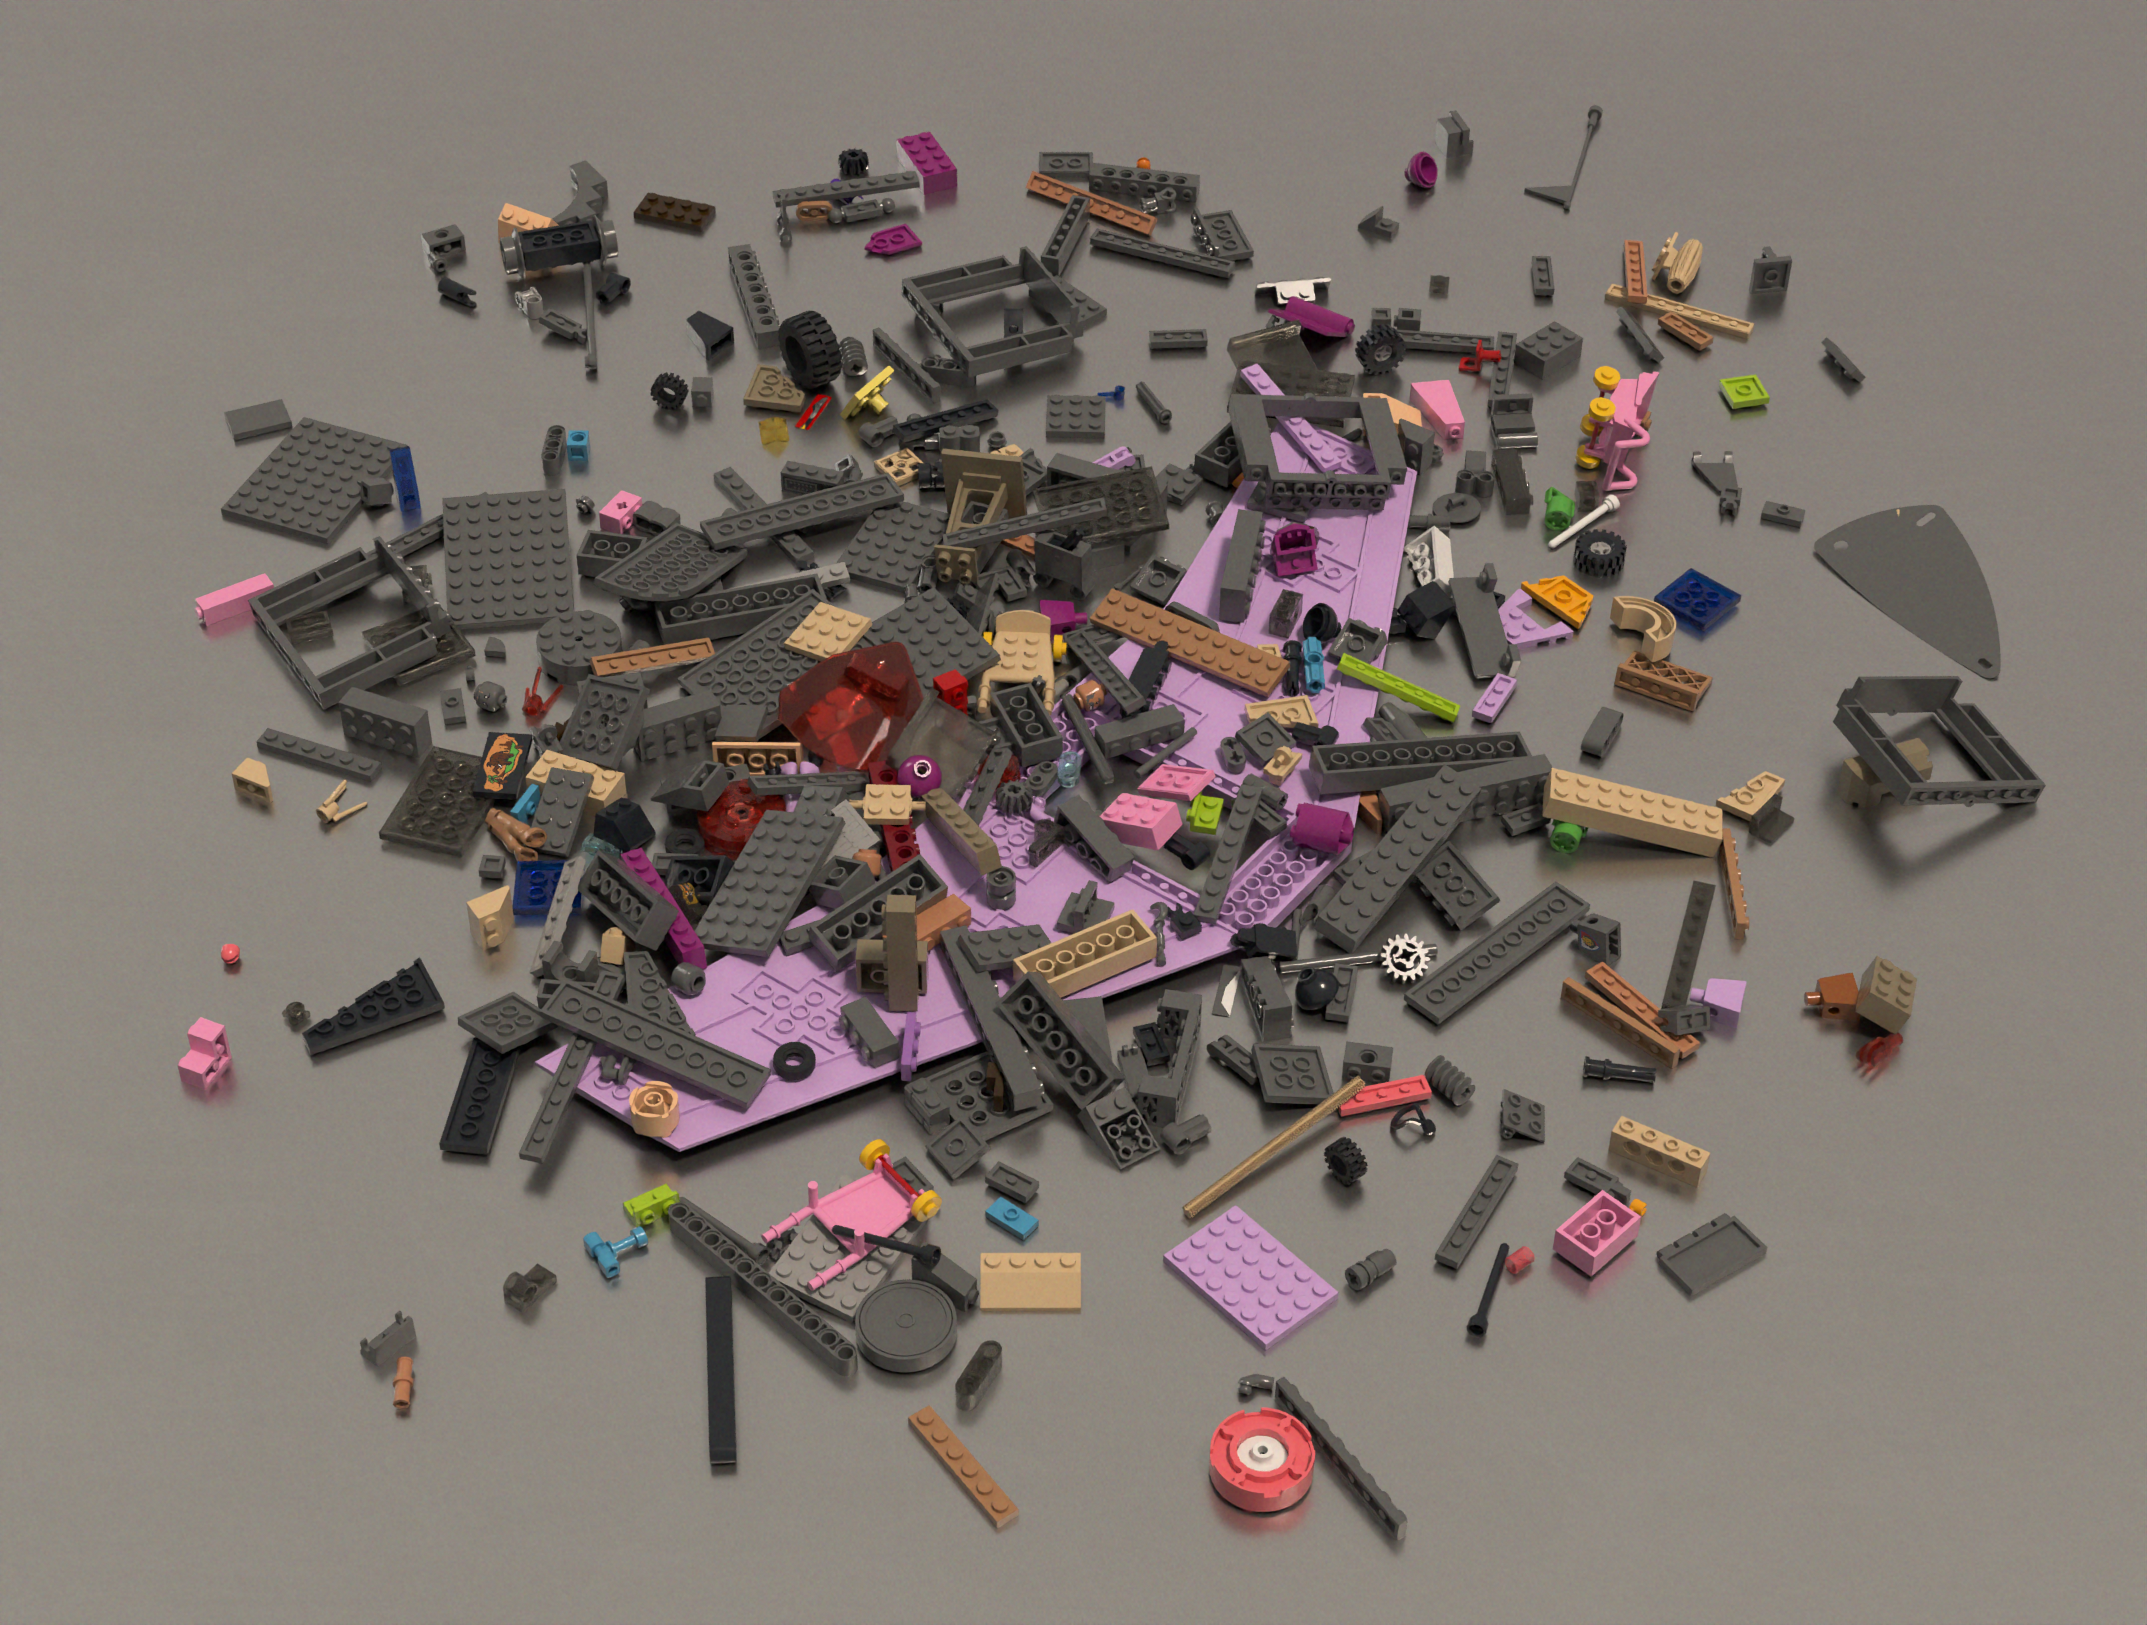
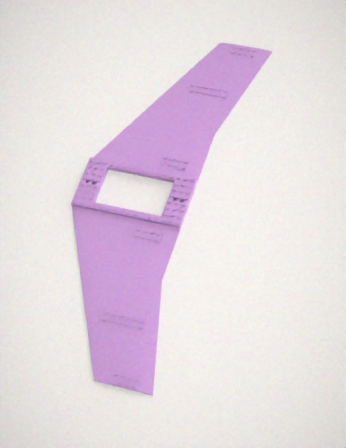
M1278 422L1270 436L1279 472L1323 473L1284 426ZM1310 424L1342 461L1341 467L1333 470L1335 474L1377 475L1371 450ZM1407 467L1404 485L1391 484L1384 510L1312 509L1305 523L1263 513L1262 520L1266 521L1265 533H1262L1263 537H1265L1264 549H1261V562H1258L1259 572L1258 575H1255L1257 576L1256 586L1252 588L1254 589L1253 600L1248 601L1251 602L1250 614L1245 615L1244 623L1219 620L1220 588L1238 509L1250 510L1247 509V502L1259 482L1245 481L1243 479L1166 606L1171 602H1178L1215 621L1219 626L1220 633L1257 648V644H1278L1282 659L1285 656L1283 652L1285 642L1295 640L1302 645L1303 641H1305L1303 635L1304 618L1307 612L1318 603H1325L1334 609L1342 628L1348 618L1353 620L1359 619L1369 627L1382 629L1388 640L1417 471ZM1292 522L1316 527L1320 537L1316 545L1317 549H1315L1318 570L1276 577L1274 559L1270 555L1271 543L1276 531ZM1331 638L1328 642L1321 644L1324 656L1325 689L1319 693H1311L1310 690L1306 689L1302 647L1300 653L1302 664L1299 666V694L1297 696H1308L1319 723L1318 728L1326 725L1334 727L1339 732V738L1335 744L1370 742L1371 734L1364 727L1363 723L1366 717L1374 718L1379 688L1364 684L1361 680L1344 675L1341 671L1337 670L1340 660L1329 656L1328 653L1336 639ZM1128 639L1108 658L1129 680L1143 649L1148 647ZM1387 644L1379 657H1374L1370 665L1383 670ZM1169 656V661L1172 662L1169 674H1165L1164 685L1159 687L1157 700H1153L1151 710L1174 704L1185 719L1184 733L1191 727H1194L1197 730V734L1152 769L1156 771L1162 764L1214 770L1216 777L1202 790V795L1224 799L1223 806L1232 810L1230 802L1237 797L1240 786L1248 774L1252 773L1259 778L1261 777L1268 783L1270 781L1269 775L1263 773L1265 766H1262L1242 744L1241 746L1246 756L1245 769L1241 772L1229 771L1220 753L1221 740L1226 737H1235L1238 730L1249 724L1244 711L1245 704L1293 697V690H1291V696L1286 694V673L1270 696L1266 697ZM1090 673L1068 694H1071L1073 696V694H1075L1077 686H1080L1090 680H1095L1098 684L1101 683L1096 679V677L1092 673ZM1107 690V695L1104 696L1105 703L1102 706L1088 712L1084 709L1080 710L1093 736L1095 735V726L1122 719V716L1119 714L1120 705ZM1062 699L1054 705L1050 715L1063 737V757L1048 760L1057 765L1058 777L1044 795L1033 796V802L1036 797H1042L1046 800L1090 760L1061 702ZM1283 727L1292 736L1294 728ZM1176 739L1127 752L1123 755L1141 764H1145ZM1296 741L1295 747L1291 750L1295 753H1302V759L1295 766L1294 771L1287 775L1281 786L1271 783V785L1279 787L1280 790L1288 794L1287 803L1281 810L1277 811L1270 807L1287 821V828L1269 838L1234 873L1216 925L1200 922L1202 924V932L1181 939L1171 927V919L1166 916L1164 919L1165 926L1163 927L1166 965H1157L1158 955L1156 953V957L1066 995L1061 999L1070 1000L1098 996L1105 998L1231 951L1242 949L1233 946L1230 941L1231 936L1235 933L1237 934L1241 928H1251L1258 923L1266 924L1269 927H1277L1352 850V842L1340 855L1294 845L1292 843L1293 838H1290L1292 825L1297 824L1296 809L1298 804H1304L1305 802L1349 812L1355 829L1361 791L1320 794L1309 769L1312 746ZM1014 753L1004 770L999 785L995 789L991 802L985 810L983 819L978 825L997 844L1001 865L1009 867L1016 874V901L1013 906L1007 909H995L987 903V874L981 875L928 818L915 829L916 841L914 843L919 844L922 857L948 886L947 897L954 893L971 908V925L967 927L969 932L1039 924L1051 943L1075 934L1057 929V921L1071 892L1080 894L1081 889L1086 887L1089 880L1098 882V899L1115 902L1114 911L1110 918L1133 909L1153 933L1157 931L1153 921L1159 916L1160 912L1158 909L1151 910L1150 906L1152 904L1164 902L1167 904V907L1169 906L1171 910L1176 911V903H1179L1184 913L1191 911L1194 915L1200 898V894L1135 860L1130 871L1109 882L1091 867L1088 858L1082 859L1077 855L1078 851L1073 845L1068 847L1063 843L1064 838L1060 834L1055 836L1051 832L1054 822L1053 817L1047 815L1051 818V822L1047 827H1043L1030 816V807L1028 812L1022 811L1020 815L1017 813L1010 815L1009 812L1003 813L1002 809L998 808L996 804L997 788L1000 787L1001 783H1007L1008 780L1015 782L1018 779L1020 783L1026 782V779L1039 764L1021 767ZM982 770L951 797L962 809H964ZM886 855L882 858L881 864L886 875L891 872ZM874 877L875 881L878 882V877ZM818 905L790 920L784 931L820 920L835 909ZM778 940L769 957L731 953L707 966L706 969H703L706 976L705 986L696 995L684 994L673 986L668 988L670 994H673L683 1011L688 1025L694 1030L697 1037L771 1069V1076L747 1109L638 1060L629 1074L626 1085H620L618 1079L603 1078L601 1075L603 1068L600 1060L601 1056H615L617 1062L614 1068L620 1069L625 1055L600 1043L596 1044L575 1092L633 1127L629 1097L636 1087L638 1089L644 1087L645 1083L650 1081H661L669 1084L678 1095L680 1120L670 1136L666 1138L660 1136L652 1138L680 1152L901 1072L907 1012H916L917 1022H921V1034L916 1036V1040H919V1052L914 1054V1057H917V1065L983 1041L942 953L940 944L928 951L929 975L927 994H919L918 1011H889V1001H885V993L857 992L856 960L836 972L815 946L786 955ZM1013 968L990 970L991 980L996 981L999 991L998 995L1002 997L1016 984L1013 979ZM863 997L868 999L899 1042V1058L876 1068H873L869 1061L864 1060L858 1045L855 1046L852 1043L850 1034L847 1030L844 1031L839 1023V1017H841L840 1007ZM789 1042L807 1044L813 1049L816 1056L815 1069L809 1076L800 1080L782 1078L773 1067V1055L777 1048ZM568 1044L535 1061V1065L554 1077ZM792 1056L787 1058L785 1062L788 1065L796 1066L804 1060L801 1057Z

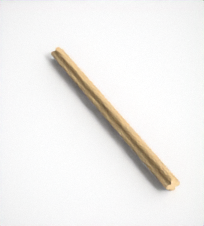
M1356 1076L1213 1183V1185L1190 1200L1182 1207L1184 1214L1187 1215L1188 1219H1191L1190 1217L1195 1216L1197 1212L1204 1209L1206 1205L1211 1204L1213 1200L1215 1201L1217 1197H1220L1219 1195L1227 1192L1233 1185L1235 1186L1237 1182L1244 1179L1246 1175L1251 1174L1253 1170L1255 1171L1266 1160L1271 1159L1277 1152L1288 1146L1290 1142L1295 1141L1301 1134L1323 1120L1322 1118H1325L1333 1110L1344 1104L1346 1100L1348 1101L1350 1097H1353L1361 1089L1365 1088V1082L1359 1076Z

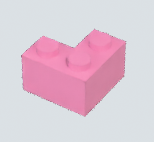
M200 1017L188 1030L187 1035L191 1050L179 1061L178 1070L182 1082L206 1090L232 1056L225 1026Z

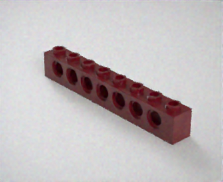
M887 760L868 763L869 783L875 785H899L897 778L899 768H896L895 761ZM912 815L909 816V825L879 824L890 872H893L920 854L919 844L914 843L916 841L915 828L910 827L913 826Z

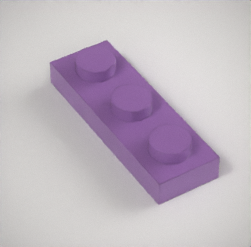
M907 1012L901 1059V1081H911L912 1071L916 1072L917 1057H914V1054L919 1052V1040H916V1036L921 1034V1022H917L916 1012Z

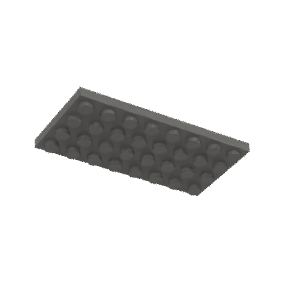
M766 810L695 929V933L704 945V949L769 957L846 823L843 817Z

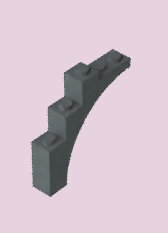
M586 160L570 165L571 181L578 191L571 205L562 213L552 218L558 225L592 221L593 215L603 212L602 198L608 196L607 180Z

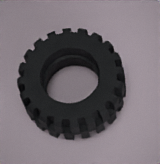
M811 310L785 319L778 330V341L780 342L779 348L782 352L783 361H785L786 367L791 372L793 379H796L799 385L808 389L816 388L837 379L842 371V354L840 353V345L836 340L837 337L833 333L831 325L827 323V320L821 317L820 313Z

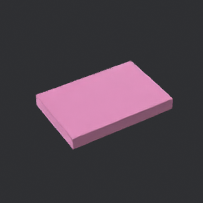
M1162 764L1137 789L1139 795L1191 801L1216 776L1214 770Z

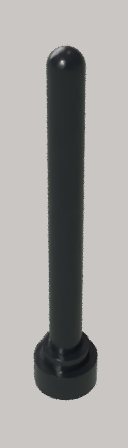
M840 1225L832 1227L833 1234L854 1239L855 1229ZM864 1232L865 1243L917 1256L924 1264L936 1266L940 1260L941 1249L939 1246L928 1244L927 1246L919 1247Z
M1507 1243L1500 1245L1477 1314L1469 1318L1466 1329L1473 1336L1482 1337L1488 1329L1489 1324L1486 1316L1510 1249Z

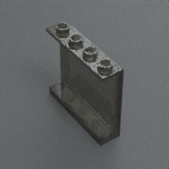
M931 688L891 749L885 764L898 771L901 764L907 758L914 755L928 756L936 761L941 769L942 781L939 788H942L954 801L957 798L961 800L967 790L964 786L968 781L972 783L978 773L975 770L978 764L983 766L989 756L986 753L989 747L993 749L1000 738L997 736L1000 728L996 727L995 731H992L937 698L939 691ZM923 769L918 770L919 774H926Z

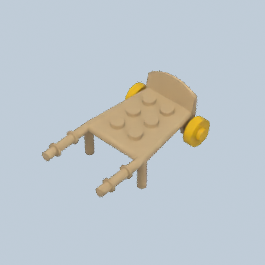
M1028 610L1009 611L996 617L994 641L993 632H984L983 638L1000 654L1001 661L985 669L983 672L981 685L978 688L980 697L977 700L979 713H985L990 705L991 682L1028 684L1031 683L1034 677L1041 675L1046 684L1043 689L1044 701L1042 703L1049 715H1051L1054 709V696L1056 694L1053 662H1062V655H1066L1067 643H1063V635H1054V643H1051V620L1049 617Z

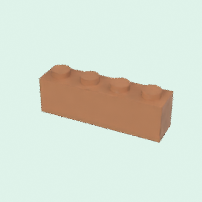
M953 893L917 915V941H928V951H930L933 947L940 944V931L971 925V908Z

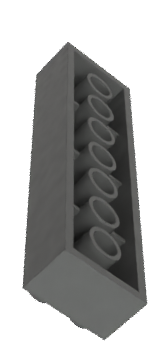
M811 574L692 595L687 599L654 602L656 624L662 643L667 645L708 637L710 639H717L747 633L812 589L826 600L827 598L818 574Z
M1541 754L1458 772L1481 788L1476 804L1461 822L1520 810L1538 803L1543 805L1544 785L1551 768H1553L1546 755ZM1434 777L1380 788L1379 808L1382 816V830L1385 835Z

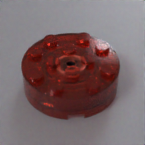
M748 779L729 782L728 787L708 812L697 810L698 831L704 838L705 848L712 854L715 853L714 850L725 854L733 861L738 859L766 810L786 812L785 801L781 795L756 796L747 784Z

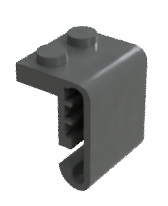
M1532 393L1493 395L1491 427L1498 449L1538 446V434L1534 432L1535 423L1532 417Z

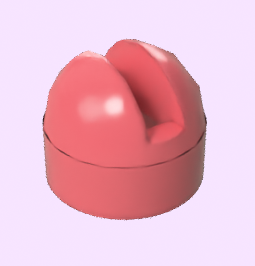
M234 944L222 946L221 958L227 964L235 963L240 956V948Z

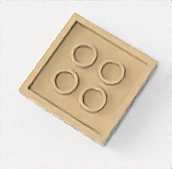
M820 602L784 642L787 650L825 663L832 658L846 656L873 624L870 618Z

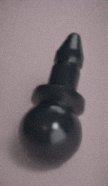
M814 747L808 752L809 763L820 768L824 762L825 753L821 748Z

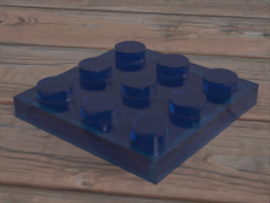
M1692 568L1654 597V602L1664 606L1672 614L1703 631L1741 601L1740 594Z
M569 860L517 861L512 905L513 915H548L564 864ZM578 891L574 898L570 914H581L583 894Z

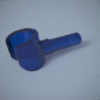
M1118 385L1114 391L1097 394L1098 396L1113 397L1115 400L1121 401L1125 395V387Z

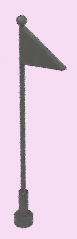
M1594 105L1589 108L1588 133L1572 185L1525 188V192L1563 203L1565 209L1571 207V197L1591 132L1595 128L1596 121H1599L1603 114L1600 106Z

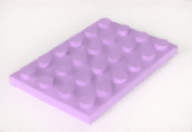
M1236 1205L1163 1255L1164 1263L1265 1351L1338 1299V1291Z

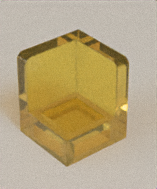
M771 417L758 422L763 445L775 441H789L786 419Z

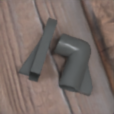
M625 1055L620 1069H615L614 1067L617 1062L615 1056H601L600 1060L603 1067L601 1075L606 1079H618L620 1085H626L629 1074L637 1061Z

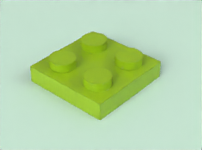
M1756 374L1719 380V387L1732 409L1769 404L1770 396Z

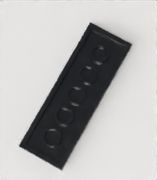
M473 1038L439 1143L440 1150L488 1155L521 1045L502 1054L479 1038Z

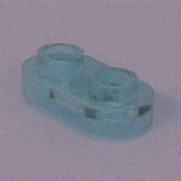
M1068 751L1060 756L1057 781L1063 787H1074L1078 785L1080 780L1081 756L1076 752Z

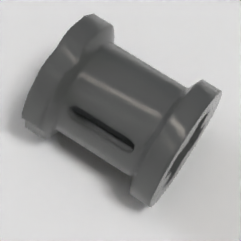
M1212 501L1205 508L1207 515L1211 517L1212 525L1215 527L1224 512L1222 503Z

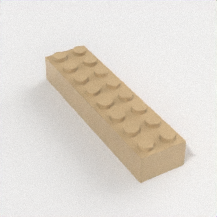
M1551 768L1544 785L1543 817L1714 858L1722 841V809L1555 768Z

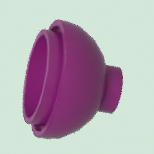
M1419 152L1411 158L1404 174L1405 178L1409 182L1412 181L1416 186L1430 188L1436 183L1438 169L1436 162L1428 153Z
M914 755L907 758L901 764L897 778L899 785H911V797L920 799L922 795L940 787L942 773L939 765L932 758L925 755ZM923 769L926 774L921 775L918 773V770Z

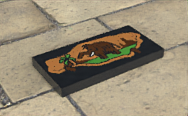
M489 732L473 788V797L518 798L533 741L532 734Z

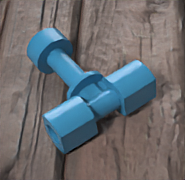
M641 1226L630 1230L631 1236L614 1244L611 1241L604 1243L597 1232L589 1233L583 1238L584 1247L592 1257L598 1258L599 1267L607 1278L613 1277L620 1272L619 1262L616 1260L618 1252L633 1245L641 1248L648 1244L646 1233Z

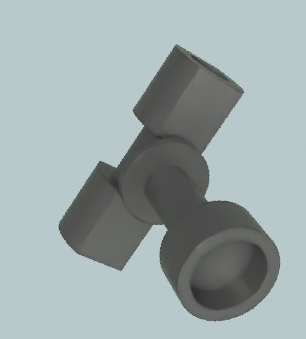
M917 413L910 414L907 417V421L921 418V415ZM932 434L904 443L899 439V450L905 448L914 450V447L924 446L925 450L939 449V435Z

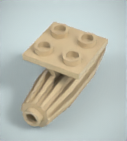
M1677 232L1674 233L1672 238L1668 237L1651 270L1654 272L1652 279L1655 280L1661 268L1669 269L1667 287L1672 293L1675 292L1676 294L1682 293L1693 281L1701 264L1703 252L1702 243L1697 239H1689L1677 251L1672 247L1679 234Z

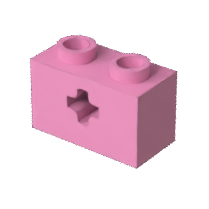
M621 490L599 512L600 528L612 533L623 534L633 524V513L642 506V497Z

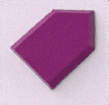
M905 223L873 233L870 242L866 244L864 249L869 252L892 255L923 244Z

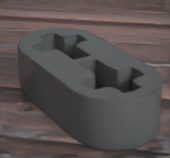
M1235 737L1223 738L1220 743V753L1226 768L1231 772L1243 771L1246 766V756L1240 742Z

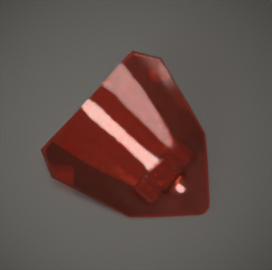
M891 642L833 654L815 665L780 691L778 720L805 747L824 760L848 770L867 773L868 763L894 760L895 765H898L909 756L923 708L924 698L905 646L900 642Z

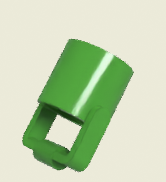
M1550 487L1545 493L1544 502L1547 505L1544 522L1549 529L1562 531L1570 525L1571 518L1574 516L1575 503L1554 487Z
M1553 819L1552 825L1555 827L1550 843L1555 850L1561 853L1575 852L1581 837L1585 838L1588 827L1584 829V826Z

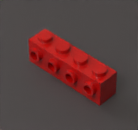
M954 669L933 678L934 727L961 748H964V732L967 729V720L969 719L967 713L968 681Z

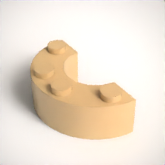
M1633 596L1613 597L1610 619L1620 629H1634L1644 633L1641 652L1651 662H1659L1665 658L1672 650L1675 636L1676 620L1673 614L1664 606L1645 598Z

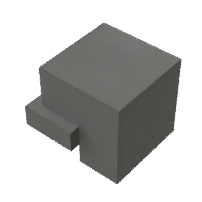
M1450 111L1449 117L1437 119L1435 144L1446 158L1473 154L1474 141L1469 140L1470 129L1457 111Z

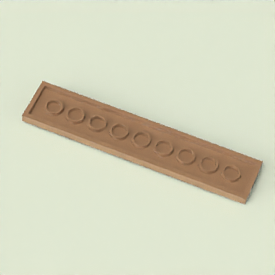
M1113 588L1090 617L1091 624L1146 647L1154 648L1157 641L1164 640L1168 642L1167 651L1170 657L1266 697L1270 696L1290 668L1289 661Z

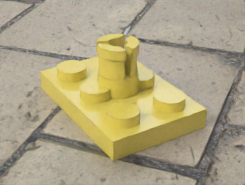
M890 366L886 367L860 389L840 413V416L844 420L850 415L854 417L860 412V407H866L867 405L871 406L879 415L889 405L880 394L884 391L883 387L887 386L892 380L890 376L894 370Z

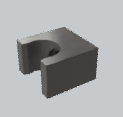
M554 941L542 959L544 979H567L570 981L596 983L599 978L597 952L589 950L583 961L576 963L564 954L562 942Z

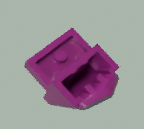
M1292 522L1279 528L1276 534L1273 535L1270 555L1274 559L1276 577L1318 570L1314 529H1309L1307 524Z

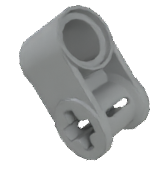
M531 287L530 290L521 293L519 291L515 292L516 302L527 317L539 319L544 310L542 297L535 287Z

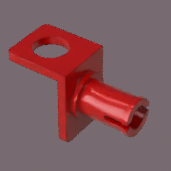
M1479 340L1476 347V358L1462 357L1459 371H1481L1483 362L1500 363L1501 350H1484L1482 340ZM1468 362H1473V363H1475L1473 366H1465V365H1464L1465 363H1468Z

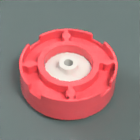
M1261 1407V1412L1246 1414L1244 1410H1241L1227 1417L1216 1428L1210 1444V1477L1217 1491L1232 1504L1248 1511H1277L1289 1507L1300 1500L1311 1485L1315 1462V1450L1311 1442V1434L1292 1415L1277 1409Z

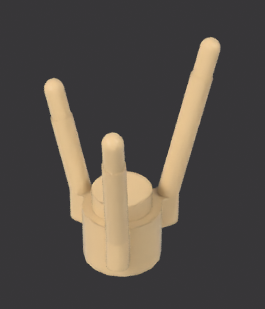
M343 780L329 798L316 809L317 816L323 822L328 823L333 820L336 823L340 818L367 806V802H363L338 813L339 806L334 801L346 789L347 780Z

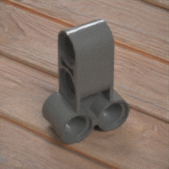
M1466 450L1465 469L1459 470L1456 476V493L1468 495L1476 493L1484 498L1490 497L1493 494L1495 476L1492 472L1486 471L1485 451Z

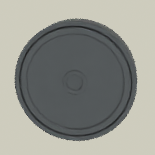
M912 1279L887 1282L870 1291L858 1306L855 1316L857 1344L865 1357L881 1368L896 1372H915L927 1369L944 1359L954 1346L957 1336L955 1307L950 1298L941 1289L927 1282Z

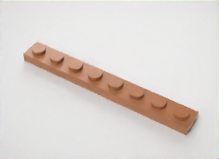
M1032 171L1025 187L1028 190L1068 204L1072 195L1090 198L1091 214L1151 236L1158 220L1151 215Z

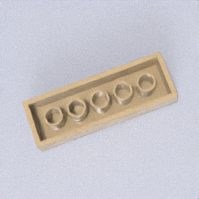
M1132 909L1013 959V979L1017 983L1028 971L1040 972L1059 997L1062 998L1155 958L1157 953V937Z

